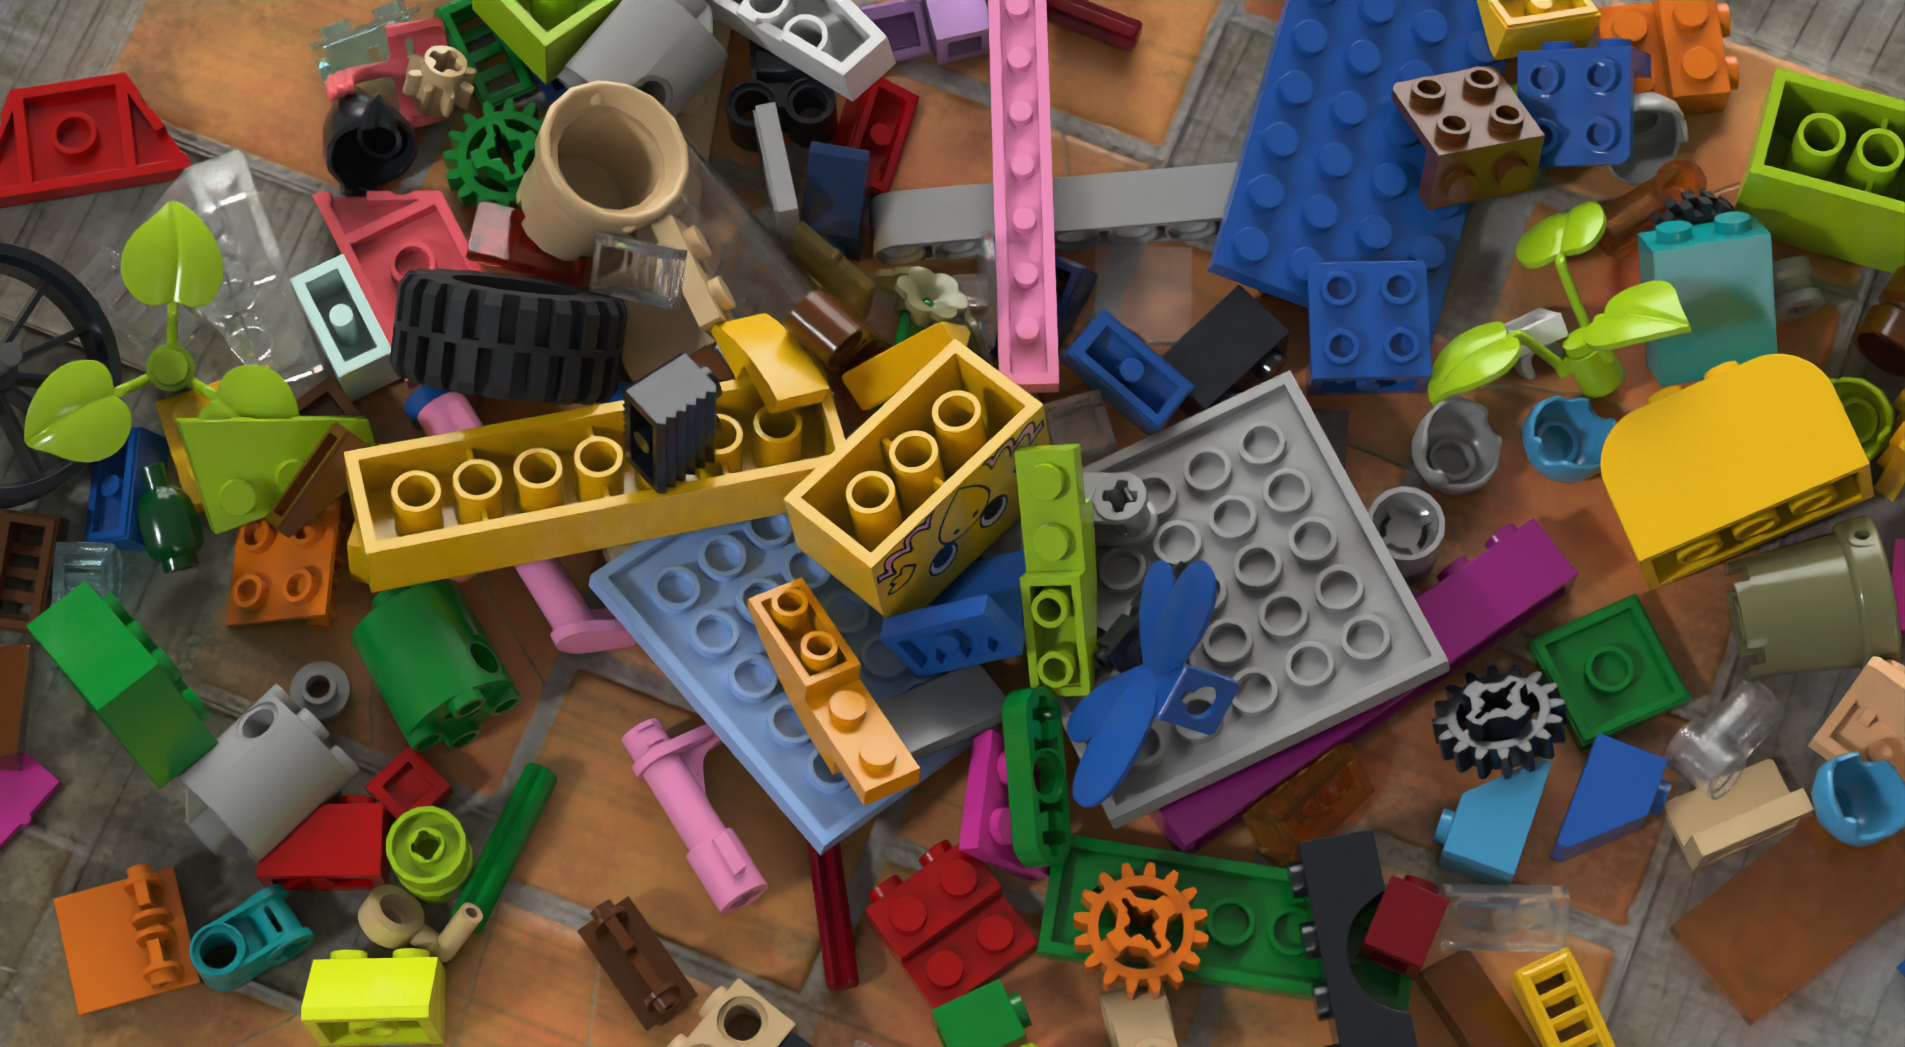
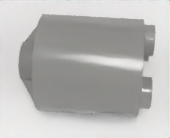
M622 0L568 61L564 69L557 76V79L568 90L596 80L627 83L653 96L675 118L728 58V53L713 36V21L718 15L704 0Z
M275 684L216 739L218 741L216 746L176 776V779L185 789L186 818L183 822L216 856L221 854L252 858L255 862L259 863L319 805L327 804L361 770L337 745L329 750L332 746L326 739L330 735L328 730L306 708L301 710L296 702L278 684Z

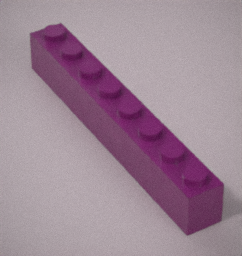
M1533 517L1518 529L1513 523L1507 524L1485 542L1486 551L1471 561L1466 556H1462L1451 562L1437 575L1436 578L1439 583L1422 595L1417 589L1411 591L1449 661L1450 671L1149 813L1150 818L1174 850L1195 854L1569 594L1578 576V572Z

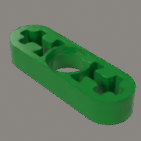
M1045 686L1015 689L1006 696L1002 709L1013 848L1018 860L1028 868L1057 866L1065 862L1071 849V827L1061 708L1055 694ZM1035 763L1040 772L1041 783L1039 791L1036 789L1033 778Z

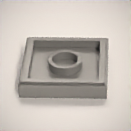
M776 103L757 105L755 110H753L758 157L779 254L783 255V259L803 255L799 209Z

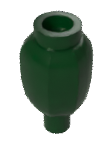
M163 462L140 468L146 492L139 501L138 519L147 553L151 559L161 563L164 574L198 565L199 561L196 553L202 548L204 536L197 512L190 497L182 489L169 484Z

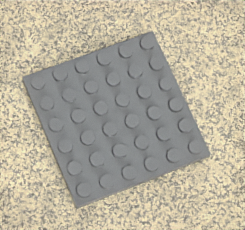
M1291 370L1083 467V472H1127L1139 477L1148 491V501L1153 504L1159 521L1155 535L1147 543L1139 547L1126 548L1122 546L1095 545L1097 565V640L1105 635L1122 613L1132 618L1136 616L1138 612L1133 609L1130 603L1143 588L1147 572L1154 562L1163 560L1176 566L1180 561H1183L1189 566L1194 561H1205L1211 566L1216 577V603L1212 618L1201 641L1185 663L1231 678L1239 685L1237 694L1216 732L1212 735L1184 728L1154 717L1145 743L1128 775L1117 790L1101 803L1114 830L1450 671L1449 661ZM1124 487L1127 495H1130L1128 488ZM1021 516L981 554L982 559L1024 550ZM1121 524L1124 529V532L1128 533L1125 528V525ZM1096 662L1094 689L1120 673L1116 668L1111 672L1107 671ZM1202 687L1194 693L1185 690L1181 700L1187 705V712L1190 715H1199L1207 711L1214 703L1216 697L1215 689L1213 687ZM1086 696L1057 697L1061 708L1062 724L1066 733L1070 715ZM1070 739L1081 761L1090 741L1077 743Z

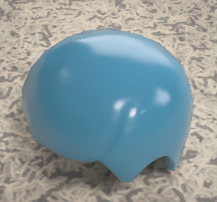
M1553 396L1538 402L1531 409L1522 425L1521 437L1529 462L1541 475L1560 483L1574 484L1601 472L1602 448L1608 434L1617 423L1613 418L1603 419L1593 411L1591 400L1588 398L1567 399L1566 397Z
M1859 751L1838 755L1818 768L1811 797L1818 823L1828 833L1844 844L1864 847L1887 839L1905 828V782L1895 766L1888 760L1864 761L1859 759L1861 757Z

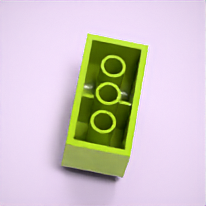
M1776 67L1761 103L1735 209L1738 212H1745L1751 216L1754 215L1771 233V241L1894 274L1898 267L1905 266V100Z

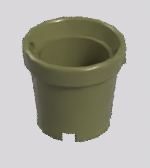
M1865 515L1857 516L1836 523L1833 526L1832 533L1749 557L1724 562V577L1740 574L1741 581L1734 582L1735 590L1727 591L1726 593L1740 659L1751 656L1757 657L1758 664L1751 665L1744 671L1749 680L1777 675L1860 668L1863 670L1872 656L1880 657L1883 660H1894L1902 664V636L1893 582L1880 535L1871 518Z

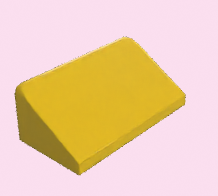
M1477 0L1489 49L1495 60L1518 57V51L1541 50V43L1567 41L1576 43V48L1584 47L1590 42L1602 15L1591 0Z
M949 322L936 323L845 372L842 375V381L862 411H868L892 398L954 339L967 347L971 333L965 325Z

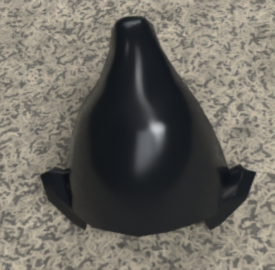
M355 86V93L344 98H338L326 115L323 125V156L329 173L340 184V193L343 196L367 194V191H376L377 186L384 185L403 175L411 167L418 155V140L414 127L393 106L388 104L379 92L372 96L364 92L360 87Z

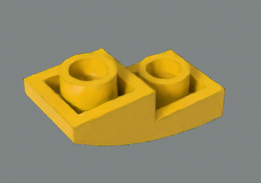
M763 313L714 324L711 333L735 378L740 379L750 376L770 414L823 401L829 390L826 381L800 343L777 320Z

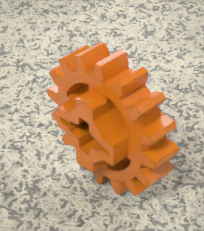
M1148 862L1144 869V874L1138 876L1134 875L1129 863H1123L1120 880L1114 881L1111 876L1103 872L1098 877L1101 893L1097 894L1089 890H1084L1082 893L1081 903L1090 912L1074 913L1073 927L1087 932L1074 939V950L1079 953H1091L1084 962L1083 970L1087 975L1102 970L1105 973L1102 989L1106 992L1112 989L1117 982L1126 984L1125 995L1128 1000H1133L1137 993V988L1141 986L1147 987L1148 993L1153 1000L1159 999L1161 982L1167 981L1173 988L1179 990L1183 986L1184 981L1180 969L1184 968L1192 972H1197L1201 960L1191 949L1201 950L1207 948L1209 935L1197 931L1195 928L1206 924L1208 914L1205 909L1191 910L1190 907L1195 902L1198 891L1195 887H1191L1179 892L1176 889L1179 873L1175 870L1170 872L1164 880L1155 878V863ZM1134 894H1149L1158 897V899L1137 898ZM1108 909L1110 918L1116 924V927L1106 934V939L1101 941L1098 925L1104 911ZM1180 920L1182 941L1174 954L1171 950L1172 945L1165 937V934L1173 929L1175 923ZM1130 922H1135L1140 928L1150 924L1152 926L1151 939L1146 940L1141 934H1137L1132 938L1129 937ZM1125 961L1145 964L1148 969H1135L1122 964Z

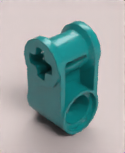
M275 884L258 891L239 907L212 923L203 926L195 933L190 942L189 955L201 980L208 987L216 991H232L273 966L285 963L296 957L314 942L315 934L312 929L301 925L287 902L289 891L285 885ZM270 918H275L282 929L281 932L276 931ZM232 946L237 949L233 962L227 967L213 969L206 966L207 958L215 948Z

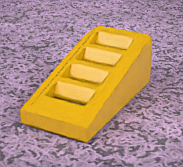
M1569 947L1556 951L1513 973L1509 984L1542 1047H1588L1594 1043L1597 1047H1616L1583 973ZM1559 975L1564 984L1539 996L1535 985ZM1569 998L1572 999L1576 1006L1575 1008L1552 1019L1549 1018L1546 1009ZM1584 1021L1588 1031L1565 1042H1560L1556 1033Z

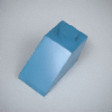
M1540 758L1534 761L1535 771L1530 773L1523 767H1520L1513 771L1511 779H1504L1503 776H1500L1463 793L1455 812L1444 808L1432 840L1433 844L1443 847L1437 866L1507 890L1515 874L1552 762Z

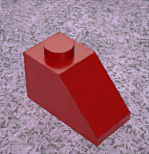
M345 795L339 798L338 804H321L257 863L256 877L264 888L275 884H283L288 891L373 890L380 885H389L390 862L386 855V839L391 828L392 819L383 803H376L375 798L366 795Z

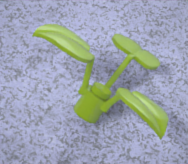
M178 201L166 203L153 217L132 234L122 252L120 262L121 275L130 293L146 305L157 306L167 303L166 344L159 346L150 354L146 365L147 373L114 388L109 370L98 361L78 360L59 367L46 378L30 403L25 420L24 441L32 449L48 452L71 461L95 462L108 458L125 444L132 427L131 412L120 398L152 383L157 388L168 392L179 391L188 385L210 399L212 402L203 408L198 416V420H228L229 417L290 419L291 416H299L296 398L284 378L268 367L243 365L233 368L223 376L218 391L194 377V360L185 348L178 345L179 303L193 308H201L210 304L220 290L224 268L220 249L214 236L203 220L188 207Z
M1584 201L1574 206L1571 210L1557 212L1537 222L1522 235L1516 246V257L1519 263L1526 268H1540L1555 261L1556 269L1580 328L1572 331L1563 340L1562 347L1564 350L1562 358L1552 353L1523 330L1518 329L1508 333L1504 323L1499 321L1482 324L1454 338L1438 355L1432 367V377L1428 382V397L1433 407H1435L1440 401L1450 396L1473 390L1501 377L1513 368L1520 358L1522 345L1553 366L1560 378H1565L1572 374L1585 397H1603L1617 389L1626 376L1625 370L1613 349L1690 333L1691 325L1683 311L1675 288L1670 283L1661 280L1644 282L1615 295L1607 303L1605 313L1596 315L1593 322L1590 323L1568 269L1567 256L1584 253L1596 246L1605 232L1607 220L1602 207L1597 202Z

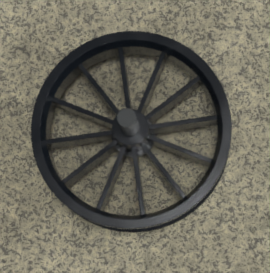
M0 242V274L22 281L35 290L0 342V425L29 479L19 482L0 484V510L1 508L9 509L21 506L41 498L70 479L89 463L63 458L54 468L47 472L45 471L34 449L28 447L25 443L24 430L10 404L27 415L33 398L18 387L39 388L49 375L18 372V365L79 337L87 360L98 361L107 367L111 374L114 388L122 384L121 360L113 330L100 305L87 288L74 275L46 256L21 246ZM44 295L61 310L74 329L22 353L21 348L12 342Z

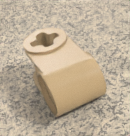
M1162 982L1159 999L1154 1000L1149 995L1146 986L1137 988V993L1133 1000L1126 999L1125 988L1099 994L1102 1016L1112 1047H1178L1174 1035L1171 1011Z

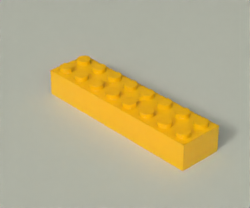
M821 363L815 364L829 387L823 365ZM750 376L719 382L722 396L716 399V414L719 417L722 429L716 434L715 462H706L705 469L696 468L695 475L686 474V481H677L676 488L667 487L666 494L656 493L628 463L623 454L626 452L623 448L625 446L623 441L625 439L623 434L625 432L623 427L625 425L623 421L625 417L623 411L625 409L622 405L625 403L624 400L344 452L348 491L371 593L787 513L783 498L846 441L830 387L820 403L770 414Z

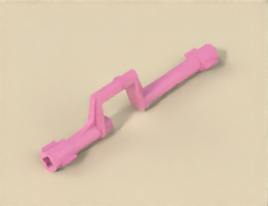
M451 391L435 398L417 416L418 423L426 436L483 426L466 396L457 391ZM558 557L514 565L552 627L553 631L550 633V636L560 651L570 654H583L638 645L636 640L608 608L590 610ZM651 718L634 726L621 739L634 761L632 771L638 780H646L689 850L686 859L719 913L725 916L751 904L767 890L768 884L734 829L725 828L707 799L705 792L704 758L709 751L722 744V740L708 724L670 739L658 718Z

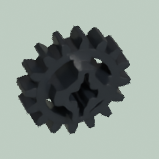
M1491 665L1488 666L1486 677L1479 679L1471 672L1465 673L1466 685L1461 688L1457 685L1449 684L1445 687L1448 700L1435 701L1436 718L1432 719V726L1436 744L1440 746L1442 758L1444 761L1455 759L1456 769L1460 773L1469 770L1472 766H1476L1479 779H1486L1492 770L1498 769L1501 770L1504 779H1511L1513 767L1520 765L1531 773L1536 770L1534 758L1539 756L1551 760L1555 757L1553 743H1564L1566 740L1564 725L1568 724L1564 699H1560L1556 683L1544 685L1543 674L1538 670L1525 678L1522 677L1520 665H1513L1508 674H1499L1496 666ZM1535 712L1538 714L1537 720L1532 719V714ZM1463 723H1466L1467 729L1463 732L1461 728Z

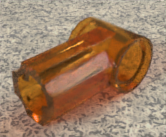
M1672 159L1665 162L1658 169L1656 176L1602 208L1606 215L1607 224L1598 244L1606 255H1610L1619 261L1639 249L1638 233H1642L1643 227L1652 229L1654 226L1648 218L1654 209L1661 215L1667 210L1666 206L1662 203V201L1669 198L1664 189L1691 190L1697 197H1700L1701 190L1707 189V178L1703 170L1695 162L1687 159Z

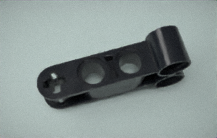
M749 39L751 79L742 81L732 87L727 94L725 103L729 132L734 143L746 151H758L754 121H746L740 117L748 111L755 110L757 105L772 102L776 103L782 132H788L789 137L794 143L803 148H810L811 141L826 144L831 142L838 127L834 90ZM811 107L824 111L820 116L811 119L798 115L802 110Z

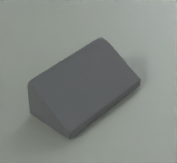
M978 664L952 671L877 705L914 760L918 761L1002 724V709L1006 696L985 669Z

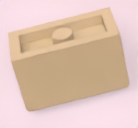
M1766 759L1671 799L1664 804L1662 810L1694 872L1803 826L1814 811V808L1804 788L1790 793L1775 762L1772 759Z

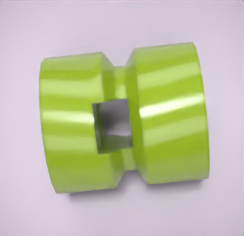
M435 806L416 807L403 813L392 824L386 839V855L404 890L411 893L418 901L430 905L446 904L460 897L476 865V856L459 820L450 812Z

